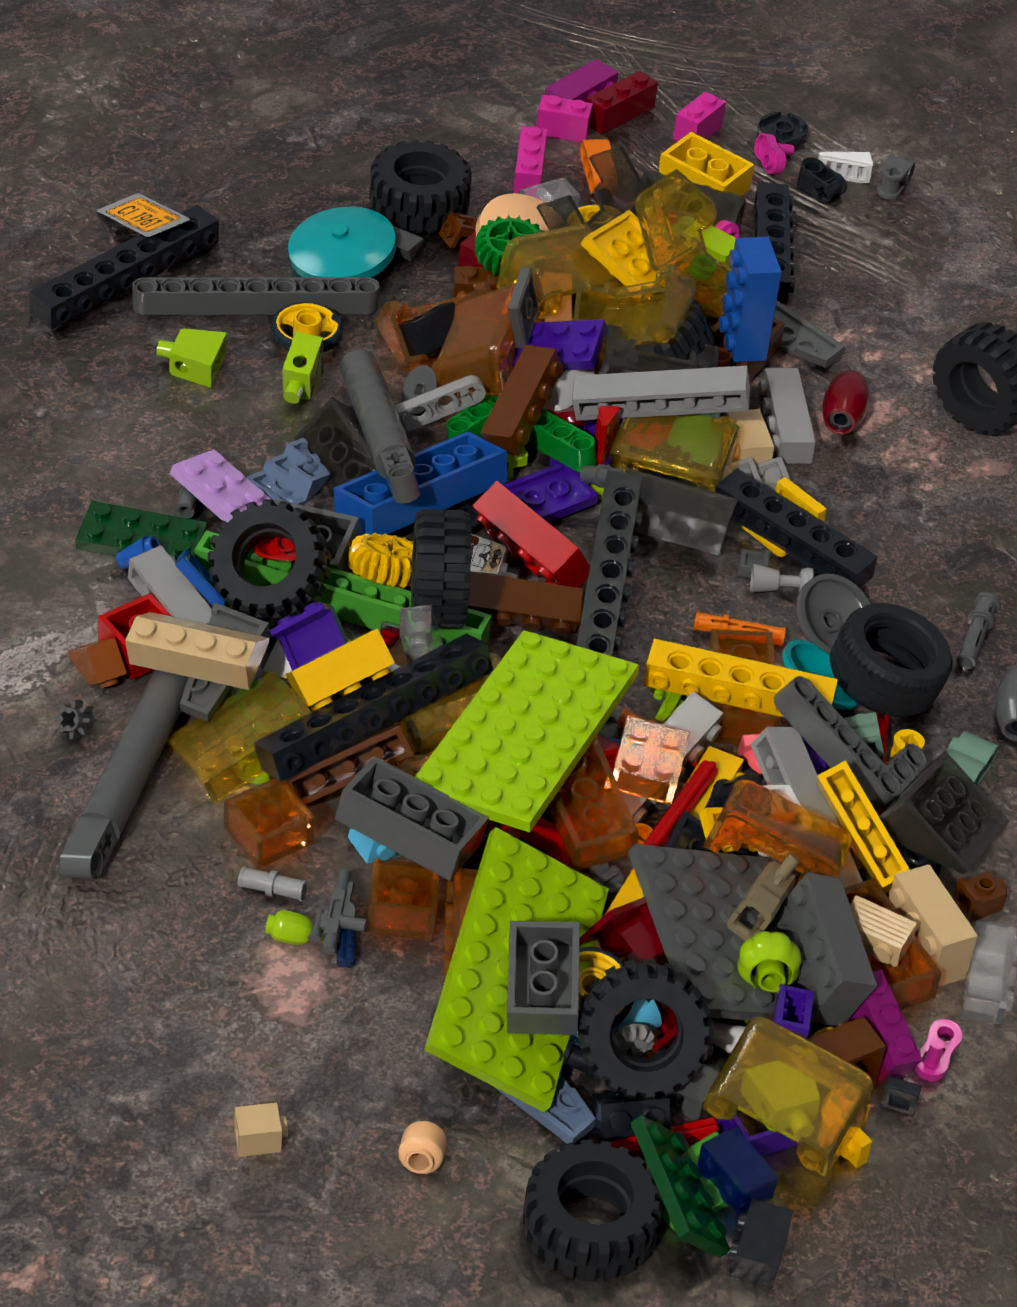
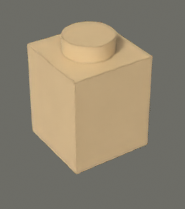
M277 1102L235 1107L234 1132L239 1157L281 1152L282 1138L288 1137L286 1116H279Z

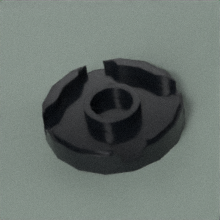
M781 112L766 114L760 119L757 132L758 135L761 133L773 134L777 143L793 145L794 148H798L806 143L808 125L795 114L788 113L785 116L781 115Z

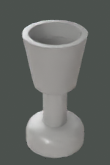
M753 564L750 577V592L775 591L779 589V586L796 587L798 592H800L804 584L813 578V568H803L799 576L780 575L779 570Z

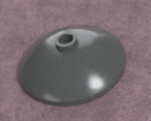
M821 574L813 577L801 588L797 598V617L807 639L830 654L831 648L849 615L856 609L871 603L862 590L850 580L836 574Z

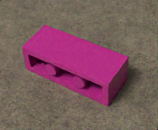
M521 126L513 193L529 195L539 199L547 129L536 126Z

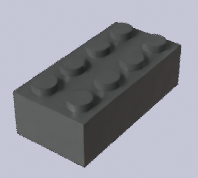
M374 756L343 789L334 819L450 881L479 848L489 817Z
M807 872L781 904L780 909L774 916L779 932L787 935L800 949L802 963L795 983L797 988L814 991L810 1022L838 1026L850 1018L877 987L841 878Z

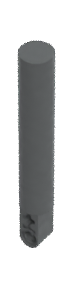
M357 349L350 351L341 360L340 373L377 472L386 479L395 502H412L420 496L414 470L416 459L375 356L367 350Z
M154 669L61 854L60 871L63 877L95 880L100 877L181 713L180 701L189 677Z

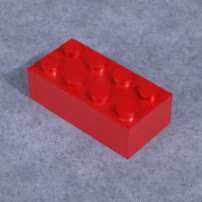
M498 481L472 506L478 514L477 522L486 529L484 531L485 534L492 541L503 543L510 556L515 560L521 558L525 562L524 566L534 576L538 577L541 575L546 580L545 583L579 588L588 579L590 565L580 549Z

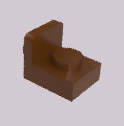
M450 212L442 225L439 235L449 248H456L461 237L466 239L476 231L478 219L474 216Z

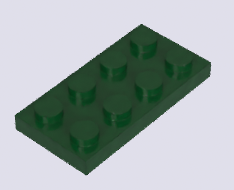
M91 501L75 539V549L116 556L118 552H121L142 537L155 536L168 555L171 554L177 560L178 556L185 549L194 556V549L207 530V522Z
M640 1115L630 1124L678 1238L716 1257H722L730 1251L725 1238L727 1231L712 1208L714 1201L702 1185L700 1180L702 1174L689 1155L688 1149L690 1146L688 1141L680 1132H673L664 1127L660 1122H654Z

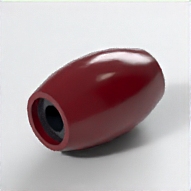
M854 370L843 371L832 380L825 392L822 403L823 419L826 427L835 434L844 435L850 433L862 422L866 415L870 392L867 380L861 373Z

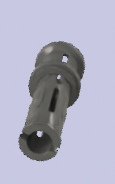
M981 592L975 597V608L968 616L969 629L956 660L957 664L964 669H972V666L975 667L986 632L994 626V614L999 611L1001 602L993 593Z

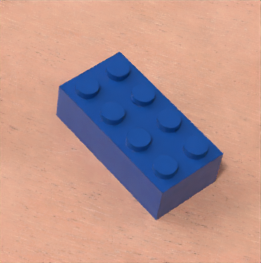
M769 237L736 238L734 250H730L729 254L731 270L726 273L727 294H724L722 298L724 314L719 317L720 333L725 335L726 351H730L733 362L765 361L767 359L782 272Z

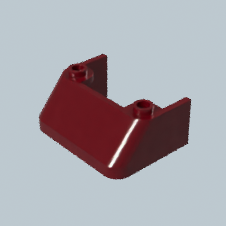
M645 897L610 910L579 938V947L597 940L603 951L613 953L618 958L627 956L629 960H634L635 964L644 963V959H653L659 965H663L665 962L668 963ZM661 1001L659 1002L664 1010L660 1013L662 1025L659 1027V1030L664 1036L652 1046L655 1052L662 1047L670 1046L677 1035L675 1014Z

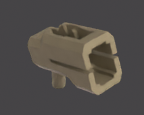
M789 853L781 865L777 861L769 862L728 919L727 928L744 941L753 937L756 933L764 931L796 883L795 875L792 872L801 860L795 854ZM752 906L759 911L757 915L759 919L750 929L740 921V918L746 909L749 910Z

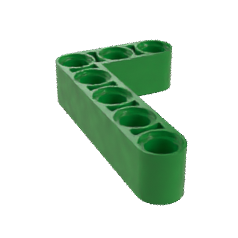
M503 388L492 390L485 395L481 402L465 408L450 418L446 424L448 439L467 431L482 438L480 432ZM542 409L541 417L535 423L527 444L577 472H580L586 465L596 466L597 457L594 437Z

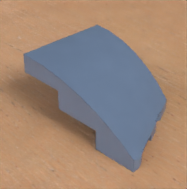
M301 438L288 443L284 454L266 460L262 471L249 475L246 478L261 489L270 499H273L274 502L275 500L305 505L327 482L330 473L320 463L317 454L309 452L307 440Z

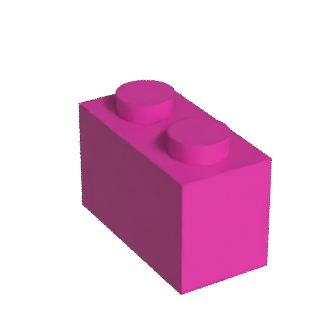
M703 92L676 114L673 139L679 141L690 132L705 139L709 138L722 127L726 101L717 98L713 94Z
M542 95L538 107L536 127L547 129L546 136L581 142V140L587 139L589 134L593 103L560 98L555 95Z

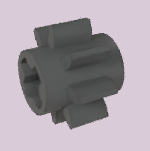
M72 700L71 704L60 705L62 710L55 717L60 726L59 733H69L70 739H80L81 734H92L90 729L97 722L92 712L93 706H83L82 700Z
M599 862L587 869V872L590 875V879L609 888L606 901L610 904L623 886L625 879L617 866H609L607 862L604 864Z

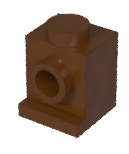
M989 871L967 880L962 877L957 881L953 900L965 917L972 923L1003 910L1007 896V886L1002 878H994Z

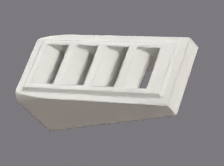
M819 152L818 159L825 165L827 161H830V168L841 174L846 181L856 183L870 182L873 167L870 152ZM838 163H841V168H837Z

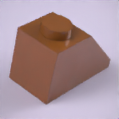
M115 638L95 641L68 651L69 657L89 685L100 684L101 688H105L119 683L117 677L127 674Z

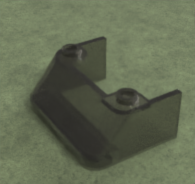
M623 145L589 157L601 182L597 184L594 190V199L600 210L587 223L571 195L539 204L536 207L559 247L599 265L602 264L580 245L585 236L628 210L647 227L656 217L655 205Z

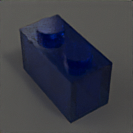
M736 1126L702 1143L697 1163L702 1176L710 1179L719 1190L722 1200L727 1205H731L738 1215H740L741 1211L747 1212L749 1210L752 1199L766 1202L773 1198L778 1176Z

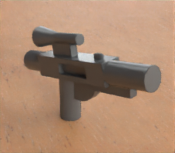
M340 869L338 871L335 889H333L329 899L328 914H324V909L318 908L315 924L308 936L309 941L319 943L321 942V930H324L325 937L322 952L327 955L335 953L342 928L367 932L370 926L369 919L356 917L355 906L351 903L354 882H350L351 872L348 869Z

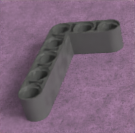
M802 676L792 679L774 696V703L779 712L830 768L846 760L876 812L900 795L927 764L925 754L914 744L906 745L883 763L815 686Z

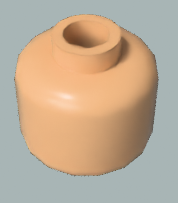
M429 1121L411 1123L404 1130L398 1149L399 1160L402 1165L409 1171L417 1174H428L436 1171L443 1162L447 1148V1137L443 1129Z

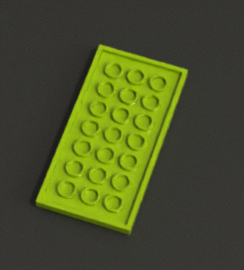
M523 630L414 778L488 816L489 820L530 833L638 676L639 664Z
M495 827L489 833L424 1050L542 1112L547 1111L553 1101L564 1059L563 1054L570 1035L507 1033L510 921L580 922V938L601 919L609 888ZM595 941L582 945L579 948H593ZM590 961L579 962V973L583 969L588 968Z

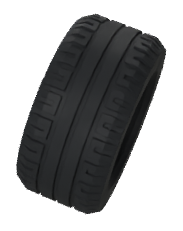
M874 603L853 611L841 628L829 656L832 673L835 679H838V685L849 697L871 711L892 717H908L929 709L940 694L953 666L950 646L944 635L934 624L910 609L889 603ZM875 651L893 657L906 668L898 667L884 660Z

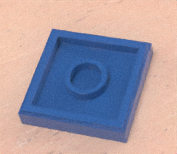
M185 549L178 556L175 566L212 605L214 602L225 605L226 600L215 588L216 584L211 579L209 572Z

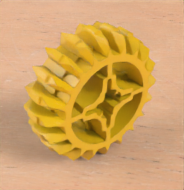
M365 533L356 536L349 547L348 567L353 570V573L360 575L362 579H369L372 583L377 582L381 585H390L392 587H411L413 541L397 537L396 535H387L386 533H372V535Z

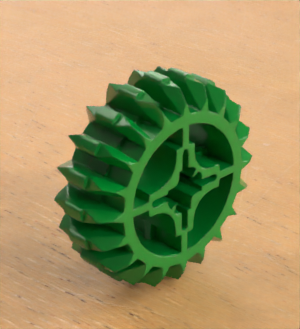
M508 214L506 219L497 216L495 221L488 220L486 225L481 226L475 239V253L478 263L484 266L485 271L492 270L493 276L501 274L503 279L511 276L516 280L521 267L531 268L533 275H535L538 269H542L548 258L549 242L545 231L540 230L539 224H531L530 219L521 220L520 215L517 218H511Z

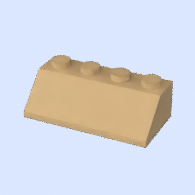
M149 612L136 616L125 643L129 664L249 690L269 644V638Z

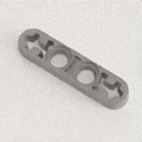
M470 375L397 404L395 408L406 433L481 402L485 397L486 391L482 380L477 376ZM473 387L475 392L470 393L468 389ZM457 392H459V393H460V396H461V398H459V399H458L457 394H456ZM444 396L453 398L448 405L438 404L439 399ZM417 407L426 408L425 413L421 416L411 415L412 411ZM406 413L408 420H404L402 415Z

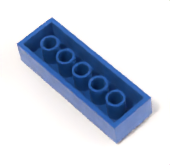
M469 431L414 454L416 459L414 470L420 491V496L416 500L409 503L395 502L386 479L375 470L334 487L335 512L359 517L364 534H389L396 530L404 529L415 522L416 512L421 509L447 510L453 505L470 500L474 496L487 491L496 481L501 484L506 483L507 451Z

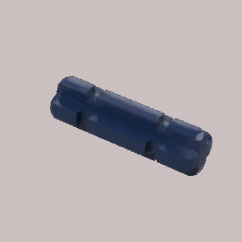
M343 928L341 930L340 940L337 942V964L341 968H351L355 965L356 931Z

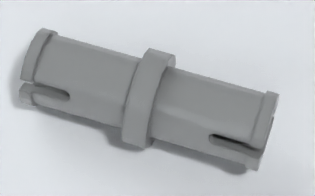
M243 866L238 877L239 887L263 891L266 896L274 897L277 894L303 901L307 892V880L281 876L279 871L271 870L268 873Z

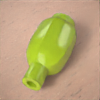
M280 910L275 915L268 914L264 933L270 934L276 942L301 946L310 942L308 936L314 924L307 916ZM321 930V942L323 943L325 936L324 930Z

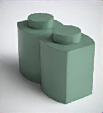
M964 731L959 738L954 736L948 746V754L946 756L941 754L935 765L934 771L938 773L936 783L970 798L995 762L999 745L968 731Z

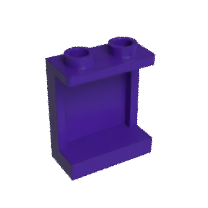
M321 602L309 604L303 609L304 612L296 617H285L277 622V627L270 630L272 637L279 639L292 671L349 642L334 606Z

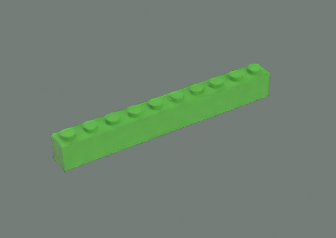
M206 530L194 549V557L209 572L212 566L208 562V552L214 551L210 542L213 535L219 536V534ZM252 548L245 559L244 576L252 585L270 586L283 580L290 573L294 564L263 559L257 556ZM329 567L331 570L330 578L328 580L323 579L322 583L326 589L322 596L316 594L313 597L315 602L334 606L340 620L373 630L378 628L380 631L382 622L389 621L444 638L443 645L466 633L487 644L489 642L492 616L490 614L468 608L466 625L459 629L417 627L411 620V591L395 586L381 585L377 582L372 583L369 579H362L358 575Z

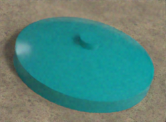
M353 206L328 209L307 218L294 230L288 243L291 265L301 277L372 278L389 265L397 249L395 230L386 217L371 209Z

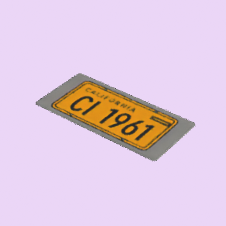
M140 193L97 210L146 237L190 220V218Z

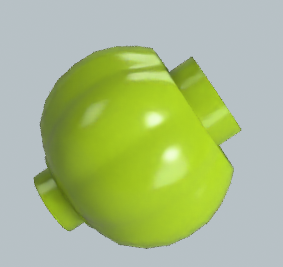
M762 931L756 933L741 945L737 963L738 973L754 989L760 987L764 991L775 993L778 992L780 984L790 986L796 981L802 963L801 952L798 946L784 933ZM755 966L757 970V977H754L751 973Z

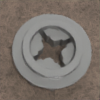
M643 1024L626 1025L612 1032V1038L617 1048L630 1057L648 1056V1050L652 1049L654 1045L652 1030Z

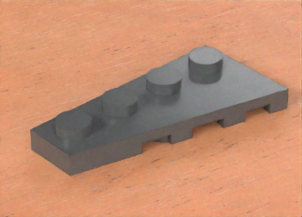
M776 301L774 318L785 323L780 350L824 368H827L844 355V345L779 301Z
M215 602L211 610L210 621L207 623L208 625L266 637L270 631L268 622ZM189 677L180 701L181 711L209 722L232 686Z

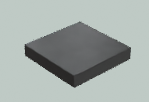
M521 267L507 308L516 348H524L525 344L528 345L540 308L531 268Z

